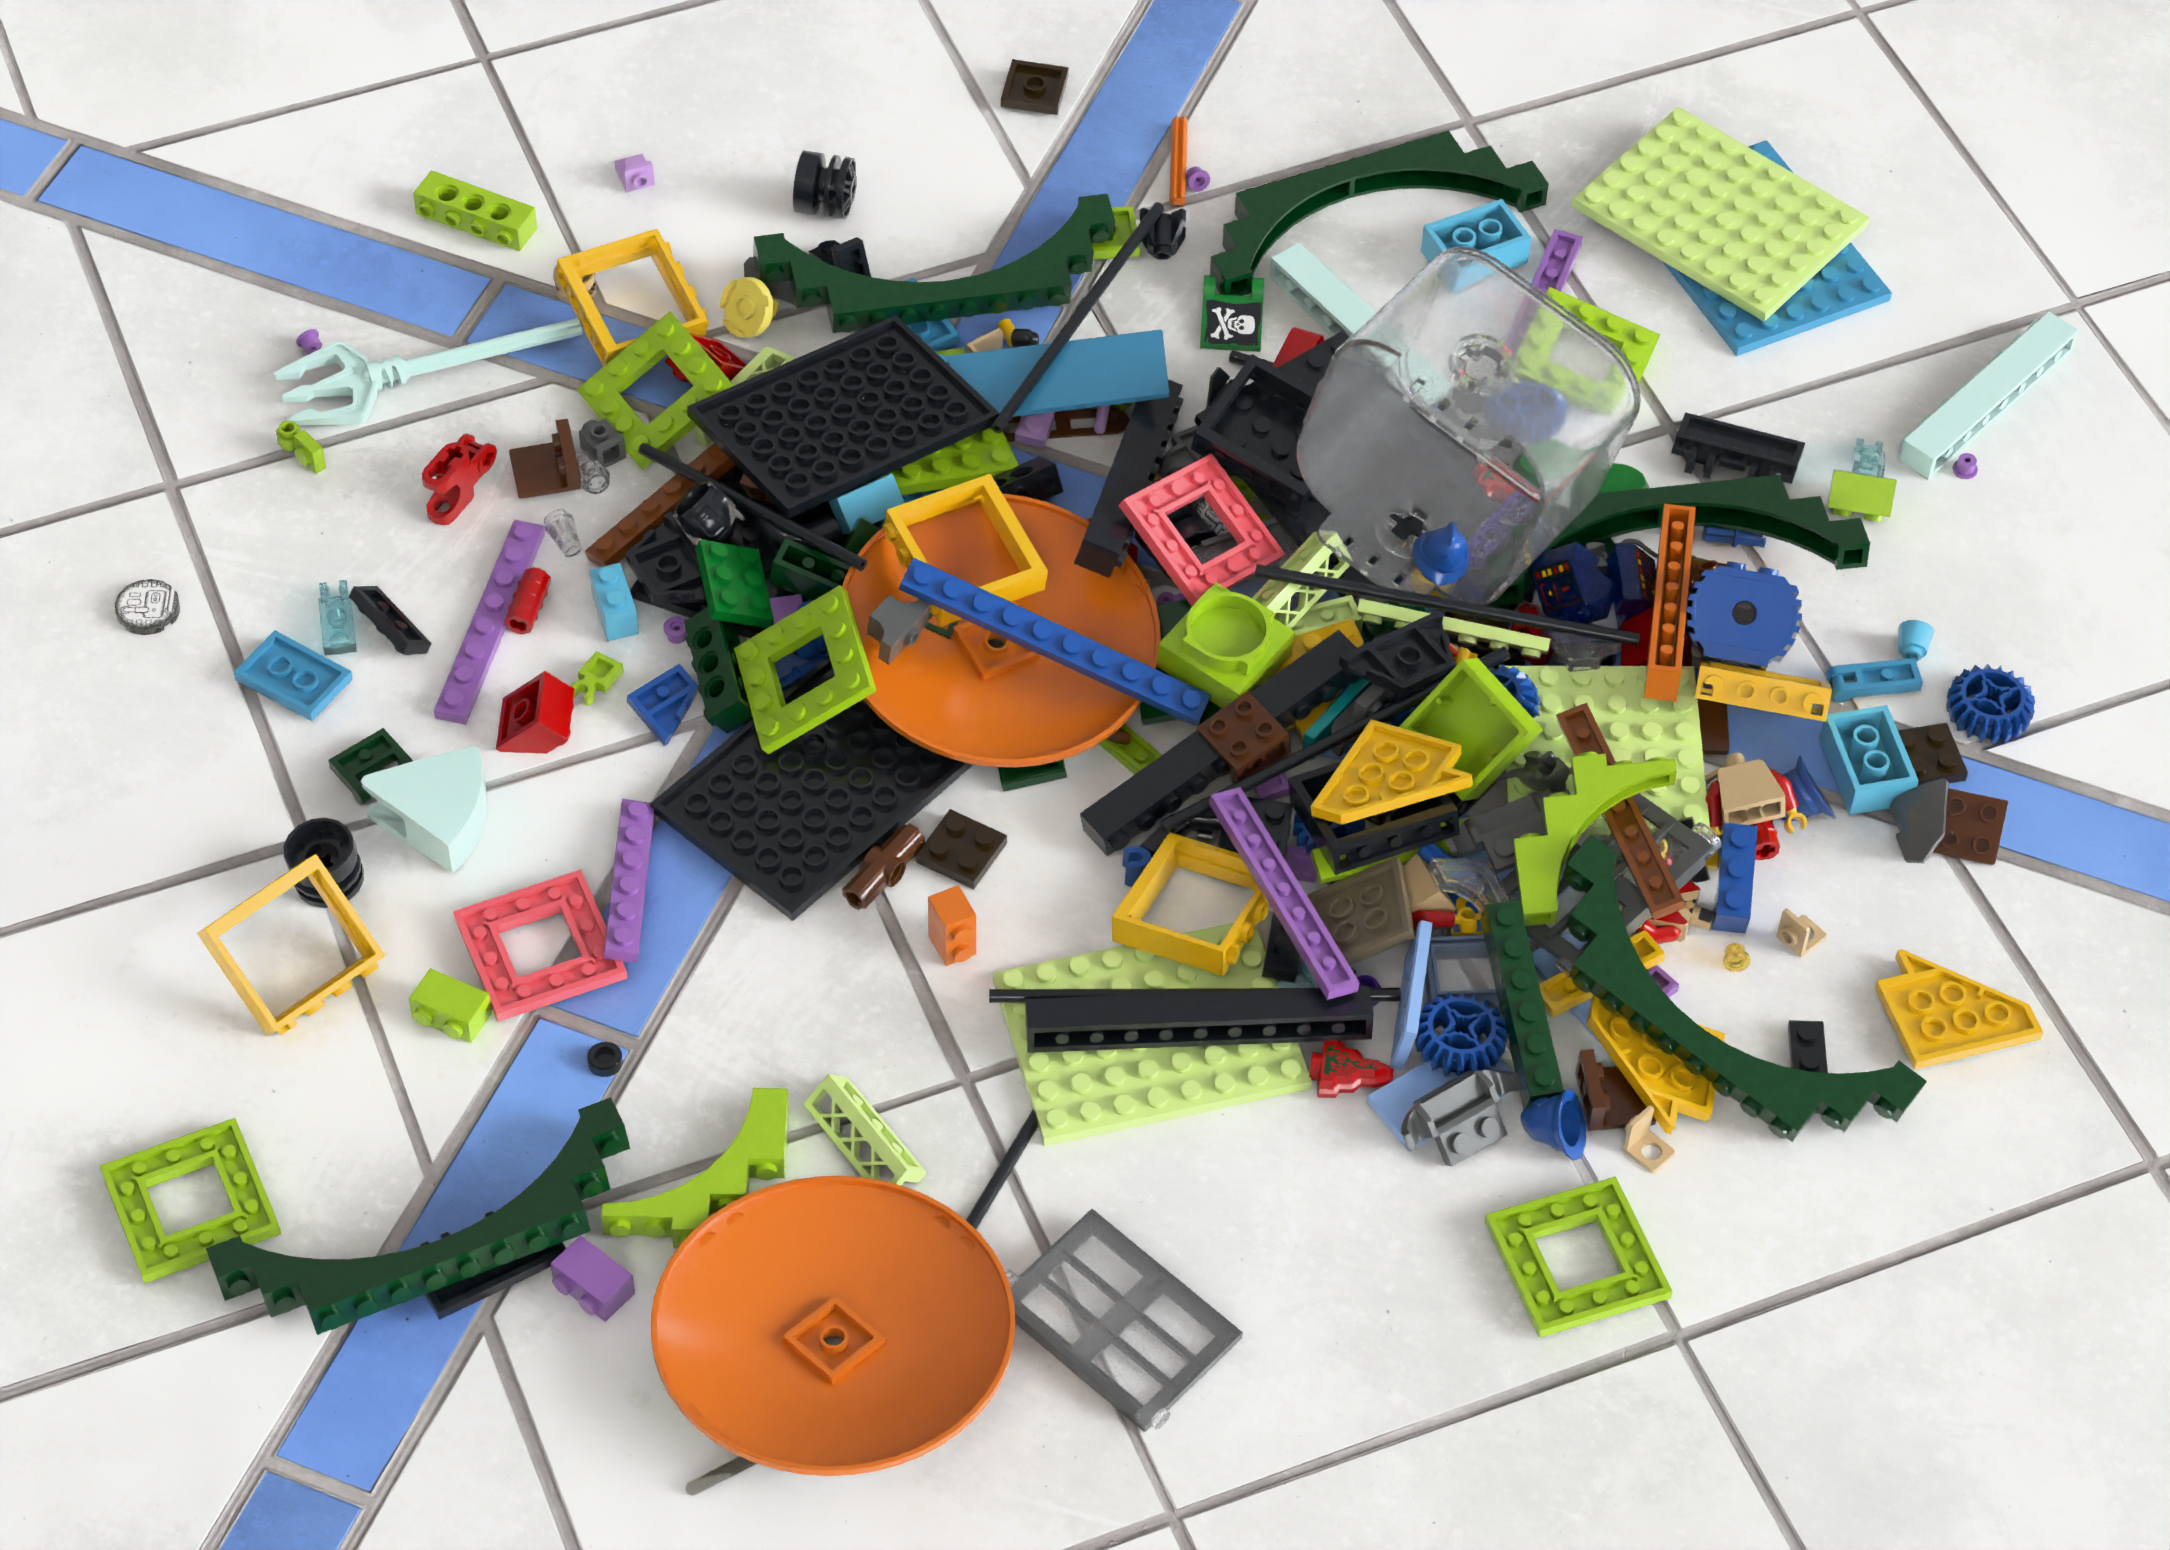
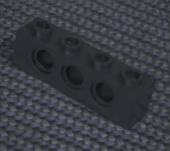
M1039 456L1013 469L993 476L1002 494L1025 496L1044 501L1064 492L1056 464Z

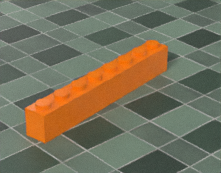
M1664 504L1644 698L1677 702L1682 668L1696 507Z

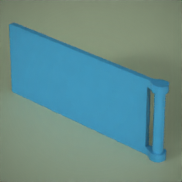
M1152 330L1068 341L1013 417L1168 398L1170 393L1163 331ZM1051 343L949 356L938 355L1000 413Z

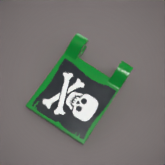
M1204 275L1200 349L1261 352L1264 278H1252L1251 296L1216 294V276Z

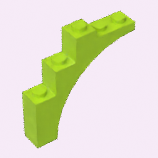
M1589 751L1572 757L1571 774L1574 794L1569 795L1566 792H1557L1543 798L1542 812L1545 835L1540 836L1537 833H1527L1520 836V838H1514L1513 851L1520 906L1525 926L1557 923V892L1560 876L1570 851L1583 832L1602 813L1624 799L1649 789L1674 785L1677 773L1675 759L1666 760L1664 757H1654L1646 762L1639 763L1623 760L1607 766L1606 753L1597 754L1596 752Z
M753 1088L749 1111L739 1134L720 1158L707 1170L687 1183L653 1197L631 1202L602 1203L601 1219L603 1234L615 1237L647 1235L652 1238L672 1236L673 1248H678L691 1232L710 1217L712 1213L749 1193L750 1178L762 1180L785 1178L789 1121L788 1089Z

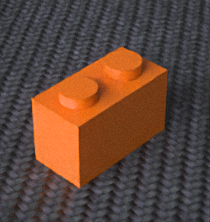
M959 885L928 896V937L945 966L955 962H964L971 956L976 955V913Z

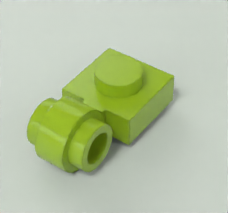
M284 421L279 425L276 430V436L280 447L286 451H294L299 463L303 466L307 465L315 474L326 468L323 447L305 430L301 431V428L293 421Z

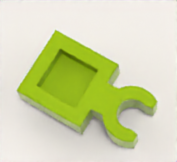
M596 651L578 671L579 680L571 685L575 689L574 698L579 693H585L583 696L584 705H591L595 700V692L597 690L606 693L624 673L623 664Z

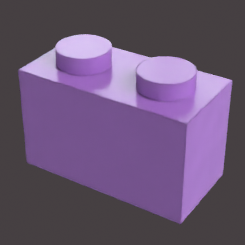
M581 1235L551 1262L552 1283L555 1288L563 1295L570 1294L578 1301L586 1313L591 1316L596 1314L605 1322L635 1294L633 1275Z

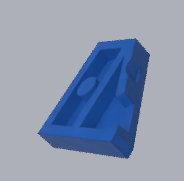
M678 664L627 695V703L665 746L670 742L697 696L698 685L685 669Z

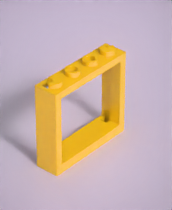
M658 229L557 259L556 279L574 313L580 320L581 326L603 366L637 338L618 344L614 342L580 277L651 256L686 320L682 325L689 333L706 336L707 325H709L706 318L705 308H700L694 287L691 284H687L682 265L678 261L675 262L669 242L665 243Z
M991 474L886 510L885 524L882 525L886 532V540L893 543L900 565L902 567L906 566L908 569L913 557L925 563L927 561L906 526L979 501L1020 570L1017 574L980 586L979 588L1009 602L1045 590L1048 570ZM930 604L929 613L932 612L940 627L962 620V618Z
M1700 659L1695 698L1826 722L1832 688L1829 682ZM1704 683L1711 684L1712 688H1706L1703 685ZM1813 703L1819 704L1818 708L1812 707Z
M1169 832L1112 915V941L1224 976L1230 965L1237 963L1243 945L1251 941L1258 922H1263L1266 918L1270 904L1239 853ZM1177 867L1255 890L1220 946L1141 921Z
M317 854L307 858L196 933L266 1035L277 1031L281 1036L297 1025L294 1020L304 1012L307 1016H310L325 1006L322 999L331 993L337 997L352 987V984L349 982L358 974L365 978L374 972V970L379 968L376 962L385 956ZM305 877H308L362 957L274 1018L223 945L219 936Z

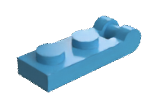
M1915 658L1837 665L1826 671L1829 684L1833 685V699L1840 703L1846 702L1853 697L1921 691L1923 684Z

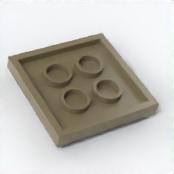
M1397 856L1307 894V897L1349 965L1416 938L1403 864Z

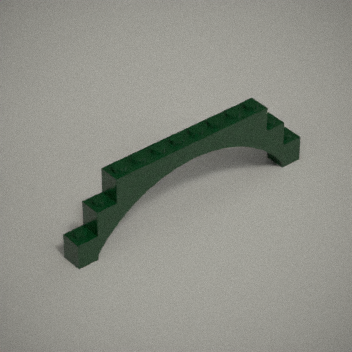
M1449 130L1237 192L1235 215L1238 220L1223 224L1222 246L1226 252L1211 256L1210 275L1216 276V288L1222 295L1244 296L1250 294L1252 278L1256 268L1264 255L1282 235L1306 217L1323 208L1356 196L1397 189L1425 188L1451 190L1474 194L1496 201L1503 199L1507 205L1516 207L1520 213L1546 205L1549 183L1533 161L1506 168L1491 145L1464 153Z
M1108 194L1078 197L1077 208L1070 219L1055 235L1037 249L1000 268L975 276L947 281H893L849 272L805 253L787 241L784 233L754 236L753 257L759 280L763 283H777L789 280L796 308H812L826 305L832 333L852 332L865 329L895 315L906 325L925 321H941L945 318L972 317L981 314H998L1005 311L1029 310L1037 307L1069 304L1072 290L1069 274L1092 272L1094 251L1091 243L1113 240L1115 218Z
M1781 475L1533 500L1532 526L1510 528L1509 555L1486 557L1484 581L1491 606L1523 603L1524 594L1536 581L1533 569L1555 563V560L1565 551H1570V547L1573 544L1583 549L1587 543L1600 542L1634 531L1661 527L1664 504L1696 507L1694 526L1728 528L1772 537L1818 555L1834 564L1836 570L1867 567L1870 541L1861 518L1829 521L1821 496L1789 499Z
M1593 835L1586 839L1568 861L1562 875L1566 878V882L1570 887L1578 892L1583 891L1586 893L1570 913L1566 923V927L1569 928L1570 933L1577 940L1589 943V946L1573 964L1569 977L1572 978L1574 985L1578 989L1586 993L1591 992L1600 999V1003L1612 1013L1618 1012L1628 1020V1024L1632 1029L1640 1034L1646 1033L1656 1041V1045L1666 1054L1677 1056L1684 1062V1066L1691 1073L1697 1076H1704L1712 1082L1713 1088L1725 1097L1730 1096L1739 1102L1741 1109L1746 1114L1754 1118L1759 1117L1768 1124L1770 1131L1779 1138H1787L1793 1142L1815 1112L1821 1115V1119L1828 1126L1834 1129L1839 1128L1845 1132L1868 1102L1873 1105L1874 1110L1880 1116L1886 1119L1891 1118L1897 1123L1927 1082L1898 1060L1895 1066L1891 1068L1839 1074L1810 1072L1784 1067L1756 1058L1728 1045L1701 1028L1681 1011L1656 984L1641 962L1629 938L1620 913L1615 890L1613 867L1618 854Z
M611 1097L578 1109L580 1119L567 1143L546 1170L521 1194L472 1226L419 1247L374 1257L313 1259L266 1251L242 1242L241 1236H237L208 1247L206 1251L225 1301L260 1288L271 1318L306 1305L316 1334L319 1335L590 1232L585 1208L581 1201L611 1190L605 1166L601 1159L630 1149L625 1125Z

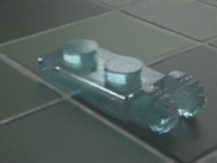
M1857 438L1851 458L1852 473L1883 478L1885 470V452H1882L1883 442L1876 441L1875 445L1864 444V439Z
M347 580L339 581L340 596L330 597L327 582L319 583L321 599H318L325 656L357 652L352 600L349 598Z

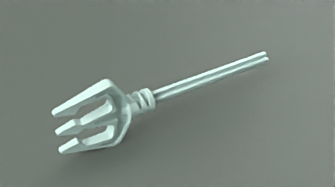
M575 318L410 359H402L399 355L393 356V361L383 358V363L380 364L376 360L369 362L367 357L347 343L336 341L275 371L274 375L276 380L300 379L305 370L334 363L339 364L343 371L313 385L302 384L283 394L282 401L308 402L315 397L350 396L353 398L351 405L324 412L308 408L291 416L289 421H293L297 425H358L368 420L377 398V391L383 390V385H387L389 388H393L396 382L400 386L405 385L411 376L583 335L580 320Z

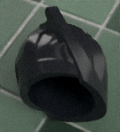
M703 481L691 487L682 496L673 514L674 519L693 545H697L700 539L721 543L734 531L738 518L742 521L746 520V517L736 508L731 499L711 481Z

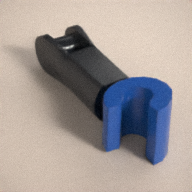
M1185 823L1169 832L1186 837L1190 831L1189 824ZM1161 825L1141 845L1124 849L1122 866L1126 868L1125 885L1129 887L1134 885L1169 834V832L1165 833Z

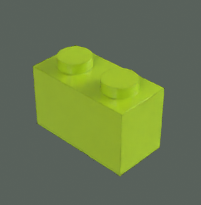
M1833 469L1827 507L1833 508L1832 514L1851 517L1853 511L1864 513V519L1882 522L1883 517L1890 518L1897 480Z
M431 968L408 998L411 1015L416 1022L426 1027L432 1026L444 1031L446 1035L453 1039L460 1038L469 1043H472L492 1014L489 993Z

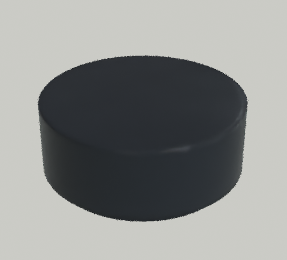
M611 1042L597 1043L590 1048L587 1054L590 1071L600 1077L615 1075L623 1064L620 1048Z

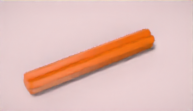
M1176 116L1172 119L1169 202L1173 206H1183L1185 204L1188 120L1184 116L1181 118Z

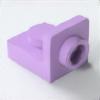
M643 154L615 161V170L626 193L654 185L653 165L651 161L645 160Z
M1055 412L1021 416L1015 432V442L1044 449L1055 421Z

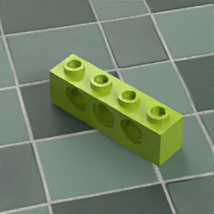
M432 170L413 192L417 215L517 251L524 247L537 230L535 207Z

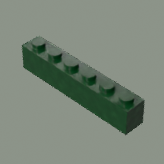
M785 538L773 560L769 583L794 594H801L802 597L814 601L837 586H842L850 565ZM932 612L929 613L928 619L932 618ZM959 621L950 623L947 630L929 622L925 628L950 639L953 634V627Z
M1519 900L1486 904L1480 918V923L1502 1018H1505V1029L1508 1033L1507 1039L1514 1070L1523 1087L1519 1091L1523 1109H1525L1540 1097L1550 1098L1556 1094L1561 1095L1564 1088Z

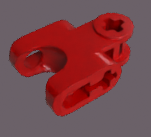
M466 433L457 442L446 444L429 462L422 472V482L425 488L434 491L426 505L427 516L430 521L439 525H449L472 501L474 497L473 486L484 473L490 470L497 454L495 445L490 443L481 445L475 442L474 436ZM445 502L450 504V508L447 511L436 512Z

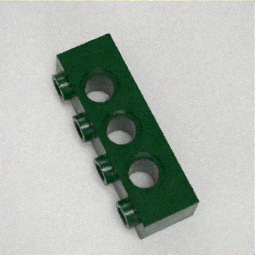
M706 607L684 622L687 633L685 639L693 657L691 664L697 674L699 682L698 691L703 698L705 706L703 710L704 716L710 725H716L728 734L753 718L734 651V648L740 645L736 625L732 622L710 619L709 609Z

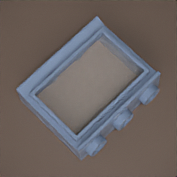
M1470 934L1467 936L1447 937L1438 935L1431 937L1425 975L1428 1004H1432L1435 996L1444 1000L1448 992L1453 997H1458L1461 991H1463L1467 998H1471L1476 993L1479 1002L1488 999L1490 1006H1492L1491 1008H1498L1499 1017L1502 1018L1484 936Z

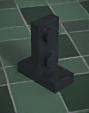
M858 237L841 244L835 240L824 241L818 247L808 251L809 255L825 263L849 272L871 277L863 240Z

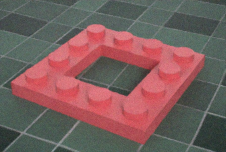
M1212 453L1125 498L1118 505L1191 606L1215 582L1230 589L1255 575L1257 564L1271 566L1286 555ZM1202 496L1238 543L1234 548L1204 564H1201L1167 517L1168 514Z
M581 870L453 911L454 921L483 989L490 995L491 1008L497 1022L627 979V971L622 961L603 958L607 927ZM561 913L580 957L518 977L499 933Z

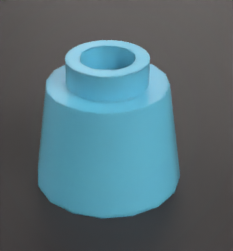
M1907 620L1899 624L1898 651L1904 659L1915 658L1917 662L1927 655L1934 634L1933 627L1919 620Z

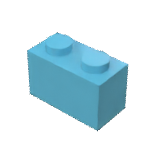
M893 474L881 476L828 501L843 534H850L856 520L859 518H863L871 524L881 521L883 525L885 524L886 510L904 504Z
M621 563L590 569L592 597L607 641L639 634L636 607Z

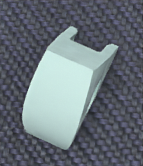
M478 746L412 761L367 774L362 778L363 789L377 800V802L368 806V818L452 873L472 854L481 838L487 817L486 786Z

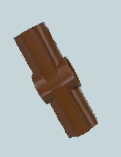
M910 823L908 825L902 824L882 847L876 845L870 849L863 860L862 868L842 889V896L846 898L849 905L857 910L861 908L866 909L886 886L894 887L901 880L906 865L925 843V837L920 833L919 829Z

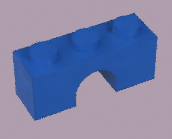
M1725 822L1723 824L1719 838L1717 860L1719 876L1714 898L1713 911H1715L1712 921V930L1746 933L1751 916L1758 826Z

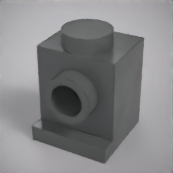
M606 418L599 422L589 420L579 430L580 448L599 471L626 458L624 437L615 431ZM611 448L610 451L603 454V451Z

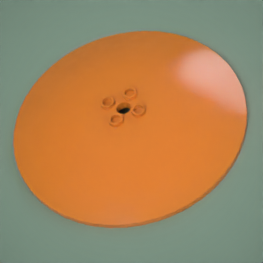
M1003 494L1048 570L1045 590L1014 600L1011 603L1156 669L1158 644L1161 642L1158 611L1150 587L1131 557L1126 554L1121 569L1114 567L1110 578L1076 565L1074 561L1088 528V520L1067 509L1045 501L1025 496ZM979 501L906 526L929 565L972 585L980 587L1020 572ZM884 528L878 531L858 553V556L867 561L865 569L859 571L850 566L845 576L842 587L848 592L876 687V692L864 698V701L896 732L931 752L950 759L990 767L1016 768L1052 763L1084 752L1111 736L1127 722L1142 702L964 619L959 620L958 624L953 627V634L950 639L924 627L914 645L911 647L906 646L888 665L878 658L879 642L867 634L869 616L888 595L904 603H912L919 598L899 590L907 568L900 565L893 543L886 540ZM934 615L928 619L929 623L940 627ZM950 624L942 626L940 628L947 630ZM996 639L1002 641L1005 645L1001 648H994L989 645L988 641Z
M817 1176L774 1184L749 1193L712 1214L691 1232L669 1260L659 1280L651 1312V1343L660 1379L681 1413L700 1432L726 1450L756 1464L786 1472L818 1476L855 1475L894 1467L921 1457L956 1436L980 1414L1000 1386L1009 1366L1015 1336V1308L1010 1283L995 1252L972 1225L946 1205L918 1191L887 1181L852 1176ZM828 1337H840L843 1340L838 1345H829L825 1342Z

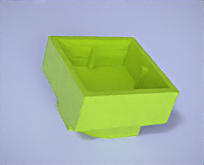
M1215 582L1158 644L1156 664L1159 669L1170 676L1210 694L1209 700L1224 708L1243 693L1252 692L1271 678L1292 654L1295 631L1274 618L1275 612L1246 595L1231 592Z
M1478 658L1462 659L1399 726L1400 728L1461 745L1462 755L1453 769L1472 774L1473 780L1471 787L1455 791V794L1462 801L1478 799L1543 731L1541 726Z

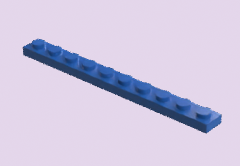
M914 557L900 584L899 590L1196 727L1211 696L1200 689Z

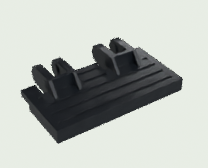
M1685 412L1671 453L1684 456L1686 450H1690L1684 472L1691 474L1696 463L1703 464V477L1711 478L1718 457L1720 458L1719 465L1744 472L1746 466L1750 465L1747 478L1771 476L1781 473L1783 482L1792 484L1804 451L1805 442Z
M493 1211L488 1212V1213L485 1214L484 1217H487V1216L491 1215V1214L494 1213V1212H493ZM446 1232L441 1234L440 1238L443 1239L450 1236V1234ZM426 1241V1242L420 1244V1246L425 1245V1244H428L429 1242ZM563 1242L542 1251L529 1254L424 1295L440 1320L550 1268L551 1262L566 1247Z

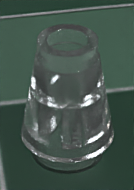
M590 452L579 453L576 457L582 489L591 494L604 492L610 483L609 471Z
M557 509L550 512L544 518L545 532L566 557L577 555L582 550V546L572 514L567 513L565 509Z

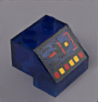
M1577 542L1536 554L1530 571L1543 613L1546 616L1589 624L1608 618L1619 585L1596 570L1600 558Z
M1615 543L1606 558L1619 630H1621L1622 622L1653 607L1656 577L1655 560L1634 543Z

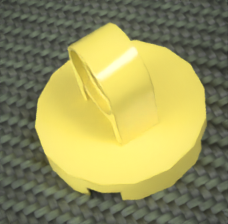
M742 277L738 280H732L723 290L720 300V308H724L726 319H722L723 323L731 334L739 338L757 337L764 333L780 307L779 301L770 294L767 286L755 277Z

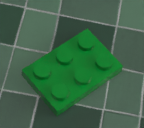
M700 539L695 549L710 619L769 628L774 622L759 550Z

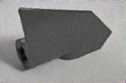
M1938 779L1919 785L1897 796L1891 802L1890 809L1899 829L1896 839L1907 863L1925 864L1945 836L1949 782L1946 779Z

